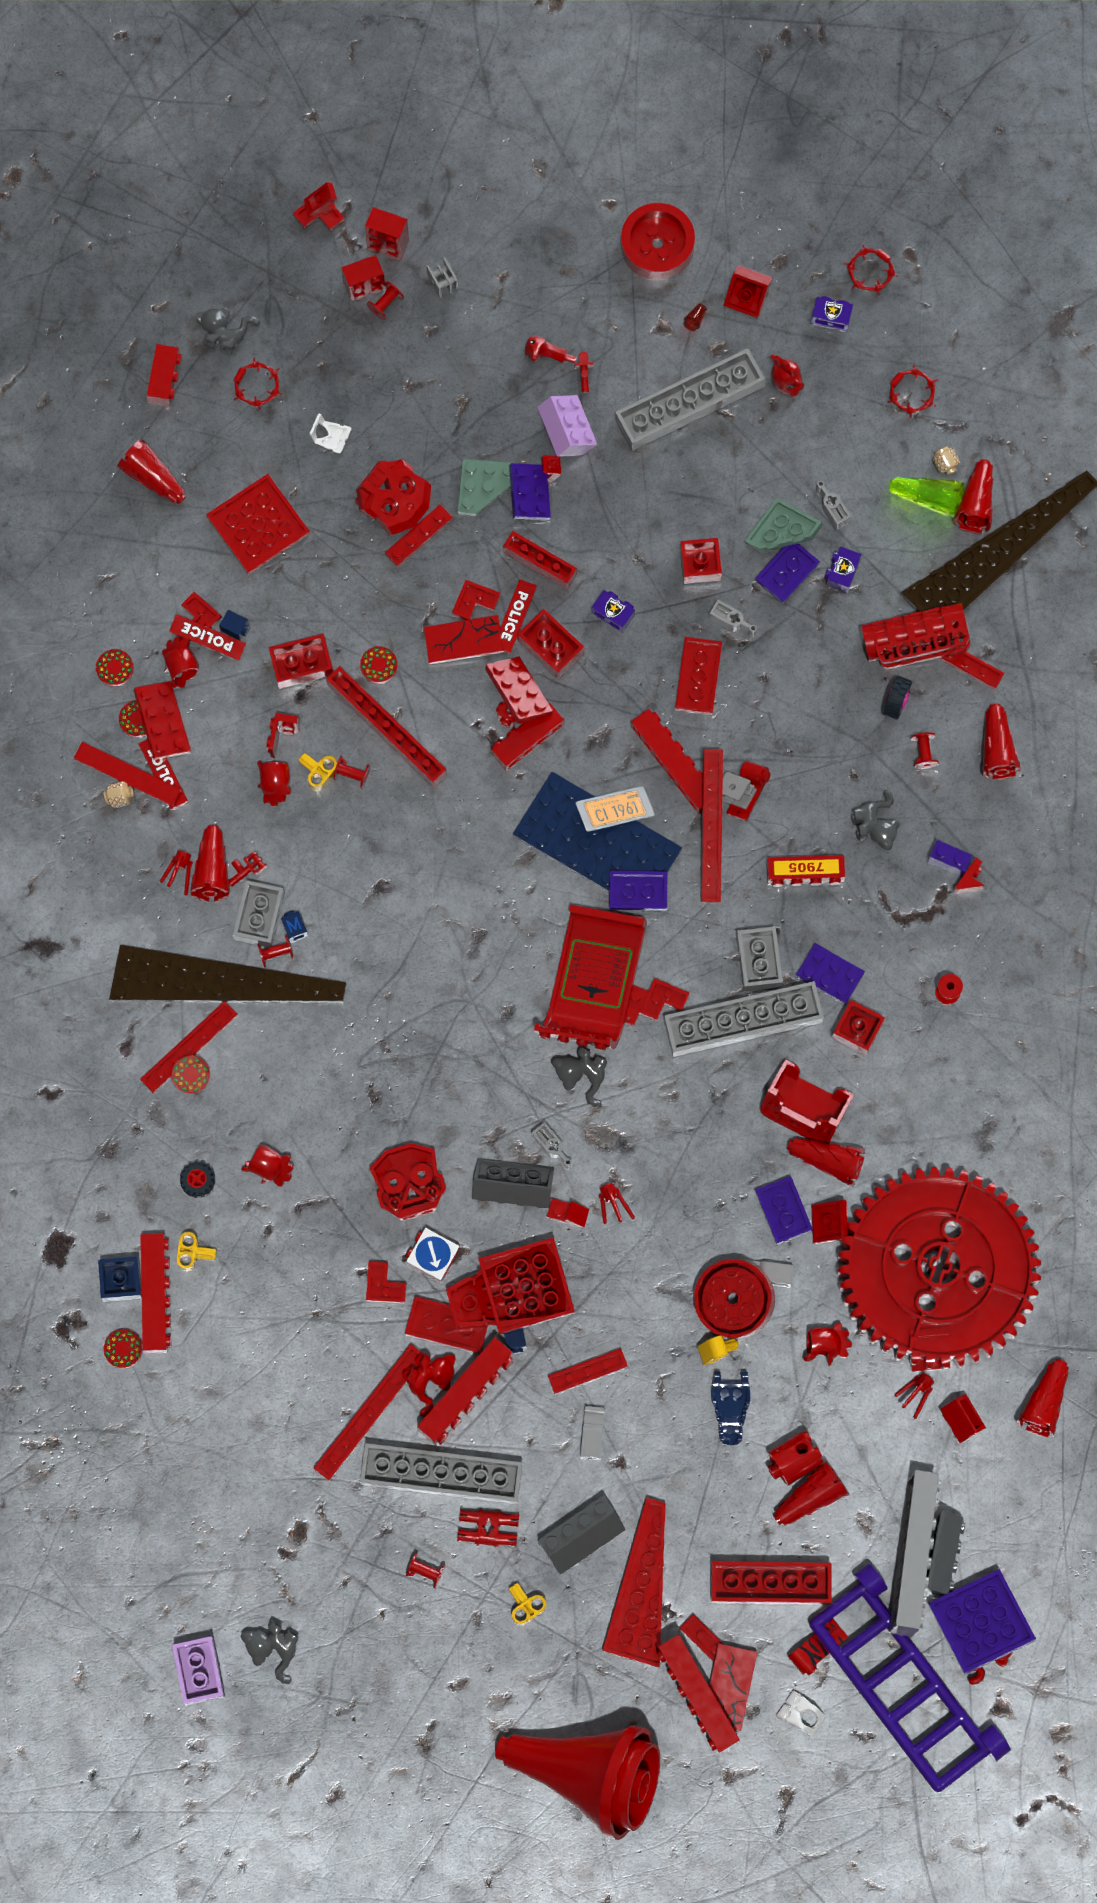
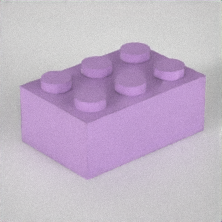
M578 395L550 396L537 407L557 457L585 455L597 445Z
M211 1636L172 1645L183 1704L185 1706L225 1697L214 1640Z

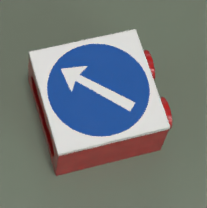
M425 1228L423 1232L420 1231L415 1239L417 1244L414 1249L410 1248L405 1257L408 1259L406 1262L408 1266L442 1283L460 1251V1246Z

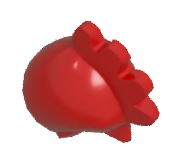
M772 354L770 356L774 363L771 371L772 383L781 393L789 394L792 397L797 396L799 390L804 388L799 366L793 360L782 359L778 355ZM789 385H797L793 389L787 388Z
M175 637L173 641H167L166 649L162 650L166 665L164 672L169 671L173 688L177 686L184 688L186 681L195 677L199 672L197 660L188 649L189 640L187 638ZM182 673L181 677L175 678L177 675Z
M257 761L260 771V784L257 786L264 793V804L270 803L271 806L276 807L278 802L284 803L286 795L291 794V790L288 787L290 782L288 764L282 762H265L262 764L261 761Z
M260 1145L252 1160L245 1162V1167H242L241 1170L260 1176L262 1178L261 1184L269 1181L282 1187L284 1181L288 1182L291 1180L290 1172H292L294 1167L289 1163L291 1160L289 1155L281 1157L272 1148Z
M841 1323L834 1324L833 1328L815 1327L808 1329L807 1355L803 1360L810 1362L817 1355H824L828 1366H830L837 1356L847 1358L849 1353L846 1349L852 1347V1342L846 1340L849 1336L848 1330L843 1331Z

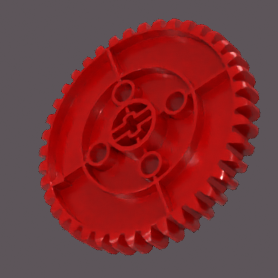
M935 1166L931 1168L927 1177L921 1168L916 1169L914 1179H911L906 1172H903L899 1178V1185L892 1178L886 1181L887 1192L880 1187L874 1188L873 1196L875 1200L865 1197L862 1200V1206L865 1211L855 1209L852 1214L857 1223L848 1222L846 1225L848 1234L851 1236H844L840 1244L848 1250L839 1252L837 1256L840 1262L847 1264L838 1268L837 1275L842 1278H848L839 1285V1290L851 1293L844 1299L843 1303L845 1306L856 1307L850 1315L852 1320L861 1318L864 1320L859 1328L861 1333L869 1330L873 1331L869 1342L875 1344L883 1340L882 1352L884 1354L895 1348L897 1350L895 1355L897 1361H901L905 1354L910 1355L911 1366H916L920 1358L924 1359L926 1369H931L935 1360H938L940 1368L946 1370L952 1359L957 1368H962L967 1356L972 1364H977L979 1361V1351L986 1358H990L993 1355L992 1344L998 1349H1003L1006 1346L1004 1336L1014 1339L1017 1335L1016 1328L1013 1325L1023 1327L1027 1322L1021 1313L1029 1314L1034 1309V1306L1028 1300L1036 1299L1039 1292L1030 1285H1036L1041 1281V1276L1032 1272L1041 1266V1260L1031 1258V1256L1038 1252L1039 1245L1034 1243L1028 1244V1241L1034 1236L1035 1232L1032 1229H1022L1028 1218L1027 1216L1016 1218L1015 1213L1019 1205L1017 1203L1009 1206L1005 1204L1008 1193L1003 1192L998 1196L994 1195L996 1184L992 1182L986 1188L982 1187L983 1177L977 1175L973 1182L968 1181V1171L963 1170L959 1177L956 1178L951 1167H947L943 1176H940L939 1170ZM949 1225L957 1227L959 1236L956 1238L948 1237L945 1234L944 1228ZM898 1248H904L909 1252L910 1258L906 1261H901L896 1258L894 1251ZM937 1252V1255L932 1256L926 1267V1274H929L927 1279L922 1271V1267H925L928 1261L924 1257L929 1253ZM941 1253H945L946 1258L942 1267L943 1270L939 1275L937 1283H933L932 1278ZM951 1257L956 1265V1269L954 1268L950 1275L954 1279L949 1283L941 1284L942 1279L945 1280L952 1270L953 1264L949 1261ZM971 1275L980 1276L983 1279V1286L980 1288L971 1286L969 1277ZM921 1298H929L933 1302L934 1309L924 1311L919 1306V1300ZM948 1326L949 1335L917 1337L919 1329ZM916 1329L914 1336L909 1338V1330Z

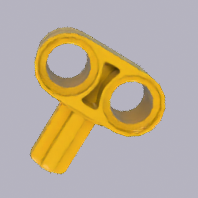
M306 753L299 758V763L311 771L308 775L310 788L313 791H322L334 776L337 765L336 759L332 756H325L320 762H316ZM328 763L334 765L331 770H326L324 766ZM314 778L322 779L319 784L312 783V780Z
M185 1232L180 1236L177 1263L181 1270L186 1272L193 1270L197 1259H216V1249L198 1247V1240L193 1233ZM187 1238L194 1239V1243L190 1247L184 1245V1240ZM190 1257L191 1263L184 1266L181 1264L183 1258Z
M717 1336L697 1346L703 1365L717 1362L729 1355L728 1352L737 1350L739 1342L736 1339L724 1341L722 1336Z
M518 1583L509 1588L510 1593L518 1604L512 1612V1620L516 1625L523 1626L545 1611L546 1601L542 1596L535 1595L528 1598ZM534 1600L542 1601L543 1607L540 1610L532 1608ZM518 1611L526 1613L527 1617L524 1621H518L515 1618V1614Z

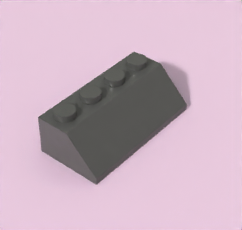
M477 1158L472 1199L501 1204L509 1203L519 1206L549 1208L554 1167Z
M603 1495L540 1538L538 1543L556 1570L562 1575L625 1531V1528Z
M941 1510L938 1514L934 1544L930 1553L931 1566L930 1569H927L926 1577H929L928 1588L924 1589L926 1593L944 1596L953 1591L954 1581H951L952 1573H956L958 1566L955 1557L956 1553L960 1554L962 1542H959L960 1534H964L966 1523L962 1522V1516Z

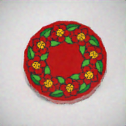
M375 646L363 654L360 660V670L369 682L383 684L395 676L398 663L395 654L390 649Z
M111 649L105 651L96 662L98 678L110 687L126 684L133 675L134 668L131 657L122 650Z
M135 700L125 704L120 710L119 725L128 736L142 738L146 736L137 701Z
M193 1055L183 1056L178 1059L171 1070V1079L174 1086L181 1092L188 1094L197 1093L204 1089L210 1077L209 1067L205 1061Z
M126 1329L116 1330L111 1333L105 1340L103 1347L104 1356L107 1361L120 1369L134 1366L140 1360L143 1352L142 1342L138 1335Z

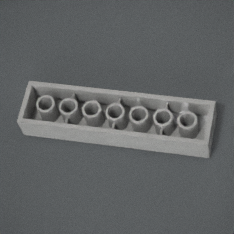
M747 348L616 411L615 421L633 451L764 388L765 378Z
M815 981L664 1015V1023L673 1057L823 1023L824 1019Z
M365 1443L360 1484L518 1504L522 1462Z
M915 1470L908 1478L889 1633L913 1637L924 1624V1616H921L922 1608H925L927 1597L924 1596V1589H927L929 1584V1577H926L927 1569H930L931 1566L929 1550H932L934 1538H931L932 1530H935L936 1519L933 1517L939 1500L936 1499V1493L940 1491L941 1480H938L939 1474Z

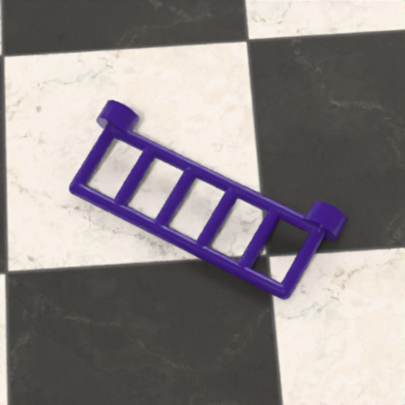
M869 1563L853 1575L858 1583L855 1587L809 1622L812 1631L935 1792H942L988 1755L997 1762L1011 1751L1004 1737L992 1724L980 1732L908 1636L891 1633L904 1651L865 1680L848 1657L886 1628L889 1631L891 1619L890 1612L878 1598L888 1587ZM860 1597H863L879 1619L840 1648L824 1625ZM912 1661L928 1684L893 1711L889 1712L873 1689L908 1662ZM936 1693L953 1716L914 1745L897 1722ZM961 1725L977 1746V1749L939 1778L922 1755Z

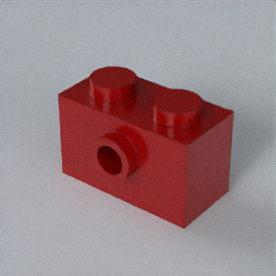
M967 1394L953 1400L940 1409L959 1443L972 1438L986 1429Z

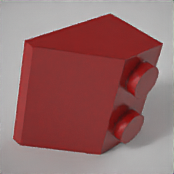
M738 265L733 273L723 306L758 318L773 277Z

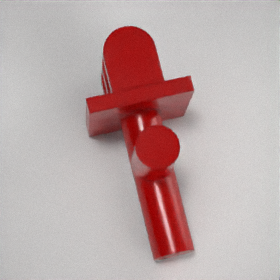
M582 351L579 354V363H575L574 368H580L582 393H589L588 368H593V362H589L588 353Z
M256 851L243 858L247 864L245 868L237 859L231 863L238 872L229 880L231 887L235 886L249 873L253 872L259 876L267 868V865L262 863L263 859L257 856L258 853Z

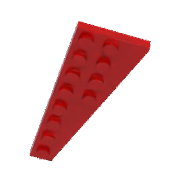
M646 1498L602 1651L659 1668L660 1659L657 1652L659 1651L658 1646L661 1645L666 1503Z

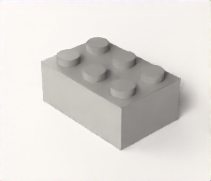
M246 880L233 932L234 940L254 945L259 944L268 948L272 947L284 900V888Z
M776 926L737 931L736 937L744 992L782 987L783 978Z

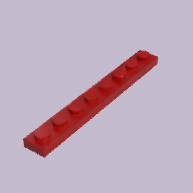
M703 749L701 902H721L723 750Z
M413 1345L407 1348L314 1467L315 1471L328 1481L332 1479L407 1383L402 1376L403 1371L409 1366L417 1369V1364L414 1360L422 1352Z

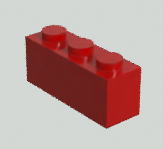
M156 344L146 395L148 403L170 406L171 400H174L176 389H173L174 382L177 383L179 378L177 367L182 362V354H180L178 347Z

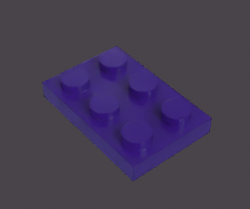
M511 463L509 470L513 519L549 520L551 512L548 475L543 474L542 465Z
M799 543L785 546L757 575L755 581L784 604L820 565V561Z
M610 871L609 910L667 911L668 872Z
M815 943L796 977L806 983L815 981L816 989L846 1005L865 971Z
M791 1176L755 1190L776 1245L813 1231Z

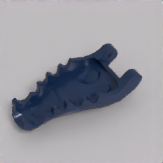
M714 1371L712 1403L719 1425L720 1441L726 1445H737L742 1441L743 1425L750 1404L748 1372H742L741 1381L721 1380V1372Z

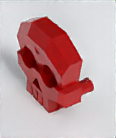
M403 459L378 461L356 489L357 497L355 502L359 505V511L370 520L375 519L389 536L414 528L430 507L431 484L413 473V467ZM384 483L385 489H379L380 486ZM402 484L407 485L406 490L402 489ZM386 505L390 507L389 512L385 510Z
M410 1143L389 1149L369 1168L379 1189L377 1197L380 1208L392 1213L401 1221L435 1212L440 1198L446 1191L443 1176L437 1172L435 1149ZM423 1172L426 1175L424 1178H419L418 1174ZM393 1180L397 1181L395 1187L390 1185V1182ZM411 1192L418 1196L416 1198L409 1199Z

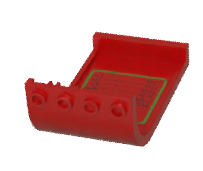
M570 904V919L550 1007L543 1025L535 1023L534 1031L538 1034V1037L543 1039H550L552 1037L564 1043L573 1041L577 1045L585 1047L587 1045H594L596 1049L606 1050V1048L615 1049L623 1032L647 921L645 918Z

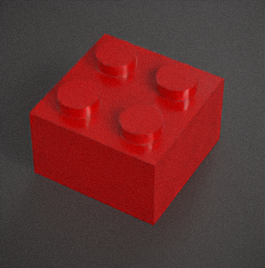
M376 255L341 267L343 283L351 301L363 299L371 293H379L385 288L384 273Z
M718 538L681 541L680 553L684 584L721 581L722 569Z
M850 1000L832 1038L867 1055L885 1017Z

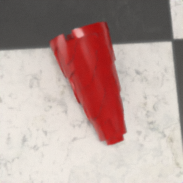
M142 439L137 441L124 454L126 455V461L122 458L119 461L117 467L121 471L172 504H181L186 498L184 495L185 490Z
M982 459L975 464L972 476L969 478L961 503L954 516L955 525L959 523V529L966 532L982 533L984 528H986L987 532L992 525V488L994 479L992 478L993 465L988 460Z
M991 704L987 712H985L983 776L989 779L990 774L993 775L994 780L1008 779L1016 776V771L1018 773L1021 772L1020 761H1018L1017 751L1013 743L1004 707L1000 704Z
M209 825L204 829L199 846L198 860H196L191 882V895L203 901H209V897H214V901H221L229 896L225 846H223L222 831L216 825Z
M795 1138L790 1140L787 1148L791 1156L852 1187L855 1185V1182L851 1180L858 1179L865 1158L860 1156V1154H865L864 1149L827 1144L811 1139Z
M1056 1359L1051 1364L1049 1363L1043 1378L1036 1386L1017 1419V1424L1020 1427L1024 1423L1027 1425L1026 1430L1033 1434L1047 1438L1049 1434L1051 1438L1054 1436L1064 1388L1069 1374V1368L1065 1361Z
M826 1461L809 1475L806 1481L793 1491V1494L778 1506L773 1517L779 1525L784 1524L786 1526L806 1515L809 1516L823 1507L830 1506L848 1496L849 1492Z

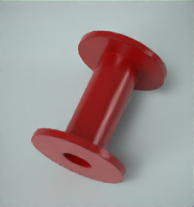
M390 282L385 283L387 289L375 304L370 301L367 302V306L372 313L382 320L386 319L383 311L395 298L404 299L402 292Z
M925 732L911 736V740L918 742L920 758L916 760L915 768L925 769L939 765V761L932 760L929 740L935 738L934 733Z
M341 756L337 762L333 780H336L338 775L360 781V789H363L368 778L370 766L367 765L365 771L348 766Z
M287 935L285 936L286 943L262 950L260 945L257 944L264 968H266L264 961L290 953L291 958L294 959Z
M955 974L942 976L935 990L938 1001L945 1005L957 1002L963 990L962 980Z
M415 1553L406 1577L419 1574L435 1581L433 1589H435L445 1565L440 1570H437L417 1561L418 1553Z

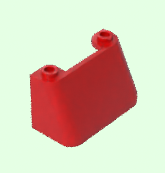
M785 1059L766 1093L760 1107L761 1113L768 1119L809 1140L829 1144L854 1094L845 1089H837L834 1094H831L799 1077V1067Z

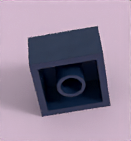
M137 1256L98 1260L100 1295L103 1302L142 1299L140 1262Z

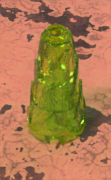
M895 477L894 480L891 479L889 490L892 491L893 495L913 502L918 506L954 518L963 496L964 481L938 480L923 477L921 479Z

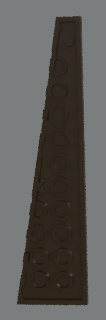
M1085 471L1068 482L1064 487L1053 492L1052 495L1024 511L1020 516L1015 519L1013 518L975 543L971 548L963 551L956 558L949 560L945 565L931 572L924 579L917 581L902 591L901 596L918 612L962 603L963 611H965L1097 488V480L1088 471Z
M120 945L109 1001L343 1003L347 984L334 980Z

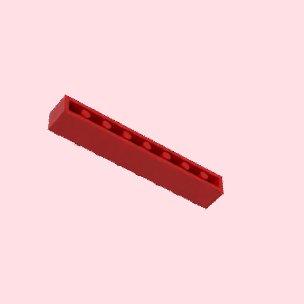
M340 666L326 678L327 686L433 788L447 776L446 768Z

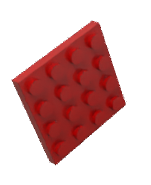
M268 474L206 514L210 523L248 575L310 535L309 529Z

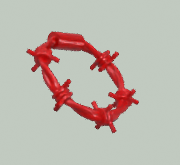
M862 245L863 249H860L851 259L850 263H844V265H848L847 269L854 283L852 289L856 287L857 289L877 291L878 295H880L879 291H882L891 281L892 277H898V275H895L889 255L881 249H867ZM867 253H875L880 259L889 264V270L884 269L888 273L887 280L882 284L877 280L878 284L873 287H865L862 285L865 280L860 282L853 276V270H858V268L854 267L855 260L859 256H863V259H865Z
M253 358V363L243 368L240 367L233 379L236 395L234 401L240 399L249 405L258 407L260 411L261 405L273 400L278 394L283 395L278 392L279 378L277 371L280 368L274 370L263 363H259V361H255V358ZM259 367L268 369L271 375L268 379L274 378L276 383L272 392L267 391L271 395L263 401L256 400V396H254V401L247 400L242 393L245 389L240 391L238 387L248 368H256L257 372H259Z
M913 365L912 370L898 372L890 382V401L887 403L893 402L901 410L907 412V414L909 413L910 418H912V413L925 410L932 405L936 407L933 400L935 382L938 379L931 380L925 373L916 369L915 365ZM906 374L914 375L915 380H917V375L926 378L928 386L925 389H931L930 398L926 402L921 400L925 404L920 408L910 407V403H908V407H905L897 401V396L900 393L895 394L894 388Z

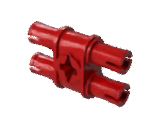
M482 1508L478 1509V1511L460 1509V1515H467L468 1517L459 1516V1522L477 1523L478 1529L476 1531L458 1529V1535L466 1536H458L457 1542H471L477 1546L488 1545L495 1546L494 1548L499 1547V1545L517 1547V1541H509V1539L517 1540L518 1534L500 1533L498 1528L501 1525L518 1527L519 1521L511 1520H519V1514H504L500 1510L488 1511L482 1510ZM488 1520H490L491 1527H494V1530H490L487 1536L483 1526H486Z

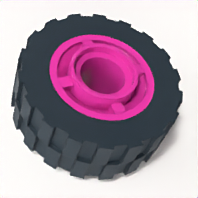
M900 676L896 677L888 693L883 715L896 720L899 719L910 694L911 680Z

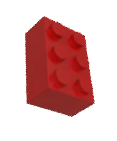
M372 207L365 224L367 248L373 253H383L390 259L395 260L397 258L402 260L409 243L408 219Z
M545 609L517 634L518 642L557 679L584 654V646Z
M324 634L268 647L279 689L328 677L333 673Z

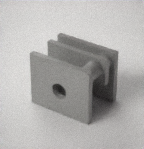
M446 257L443 258L444 266L440 267V265H437V269L434 271L427 265V275L439 297H442L441 289L446 286L449 292H452V283L455 289H458V280ZM441 275L443 281L438 282L436 277Z
M726 772L723 777L722 801L746 810L757 789L754 788V785L750 784V780Z

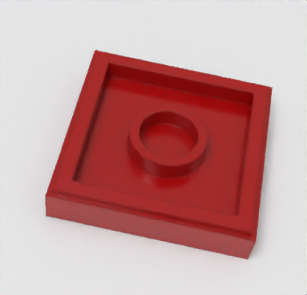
M846 1200L812 1205L814 1244L839 1241L844 1236H848Z

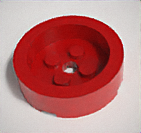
M650 203L637 208L626 219L621 232V253L628 267L637 275L650 280L669 279V277L681 273L689 265L693 257L695 246L694 228L688 216L679 208L666 203ZM660 240L663 243L662 247L655 248L652 243Z
M739 1259L722 1260L711 1265L700 1276L694 1291L695 1310L703 1325L717 1335L732 1339L746 1338L759 1332L770 1320L775 1307V1292L769 1277L756 1265ZM731 1293L738 1295V1302L735 1304H731L728 1301Z

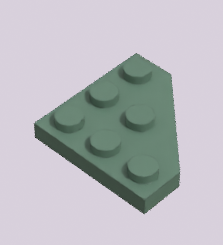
M463 459L458 514L477 516L486 506L501 497L511 487L509 470L511 463Z
M776 498L745 539V543L759 552H765L813 540L823 524L822 521Z

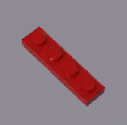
M440 504L385 552V555L398 568L450 523L453 517Z

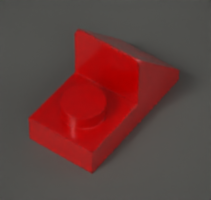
M326 182L303 199L308 216L336 209L334 201L337 200V196L332 182Z
M976 857L953 891L955 894L983 890L984 885L975 879L983 870L981 868L983 861Z
M552 1199L547 1218L585 1228L589 1209L572 1201L567 1203Z

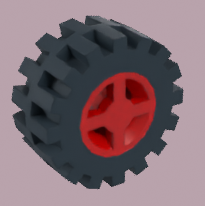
M197 1161L192 1164L189 1163L187 1167L183 1168V1171L180 1173V1184L183 1191L190 1197L202 1198L213 1190L215 1176L208 1165L203 1162L198 1163Z

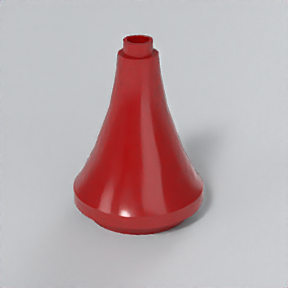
M636 1725L599 1735L567 1738L530 1737L513 1734L510 1738L501 1736L495 1751V1758L504 1761L505 1767L518 1771L546 1785L580 1810L599 1828L604 1836L616 1840L624 1838L630 1830H637L644 1822L655 1796L660 1773L659 1747L653 1743L651 1733L647 1728Z

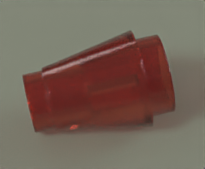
M698 303L684 317L683 325L690 331H696L700 328L707 311L705 305Z

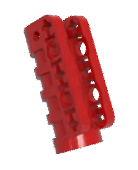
M962 603L941 606L861 625L869 661L879 660L884 669H893L966 652L970 648V638ZM940 643H947L944 647L939 646ZM905 651L910 652L908 655H902Z

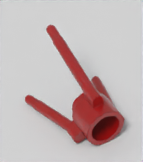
M177 851L176 856H173L171 863L160 879V883L164 882L174 866L175 868L167 884V887H171L178 869L184 870L186 867L184 895H188L190 872L193 864L190 861L191 855L184 851Z
M614 1183L600 1187L601 1194L598 1196L601 1202L604 1224H607L605 1200L606 1203H612L618 1221L622 1222L615 1202L617 1197L631 1219H635L631 1209L620 1194L619 1188H615Z
M922 1373L919 1377L916 1375L911 1382L894 1394L895 1397H898L914 1385L915 1390L902 1405V1408H905L918 1392L922 1394L925 1392L913 1416L914 1419H917L928 1395L933 1390L931 1386L934 1384V1381L927 1374Z

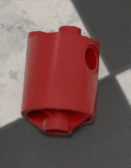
M807 1431L796 1434L767 1452L772 1463L767 1466V1469L774 1480L781 1477L784 1483L789 1486L822 1465V1454L817 1447L813 1448L812 1439Z

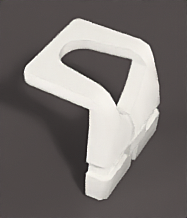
M318 414L309 435L315 444L340 455L352 429L349 426H340L337 423L327 422L322 414ZM318 423L327 429L328 436L317 438L316 427Z
M795 1690L791 1692L786 1700V1704L782 1706L777 1714L780 1720L798 1727L809 1737L815 1734L826 1716L819 1708ZM813 1711L817 1717L816 1724L813 1727L804 1725L801 1713Z

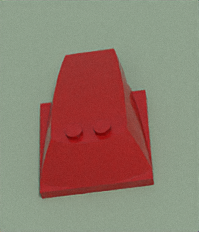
M554 1237L478 1258L481 1269L477 1271V1274L467 1277L446 1289L456 1327L497 1325L500 1335L575 1314Z

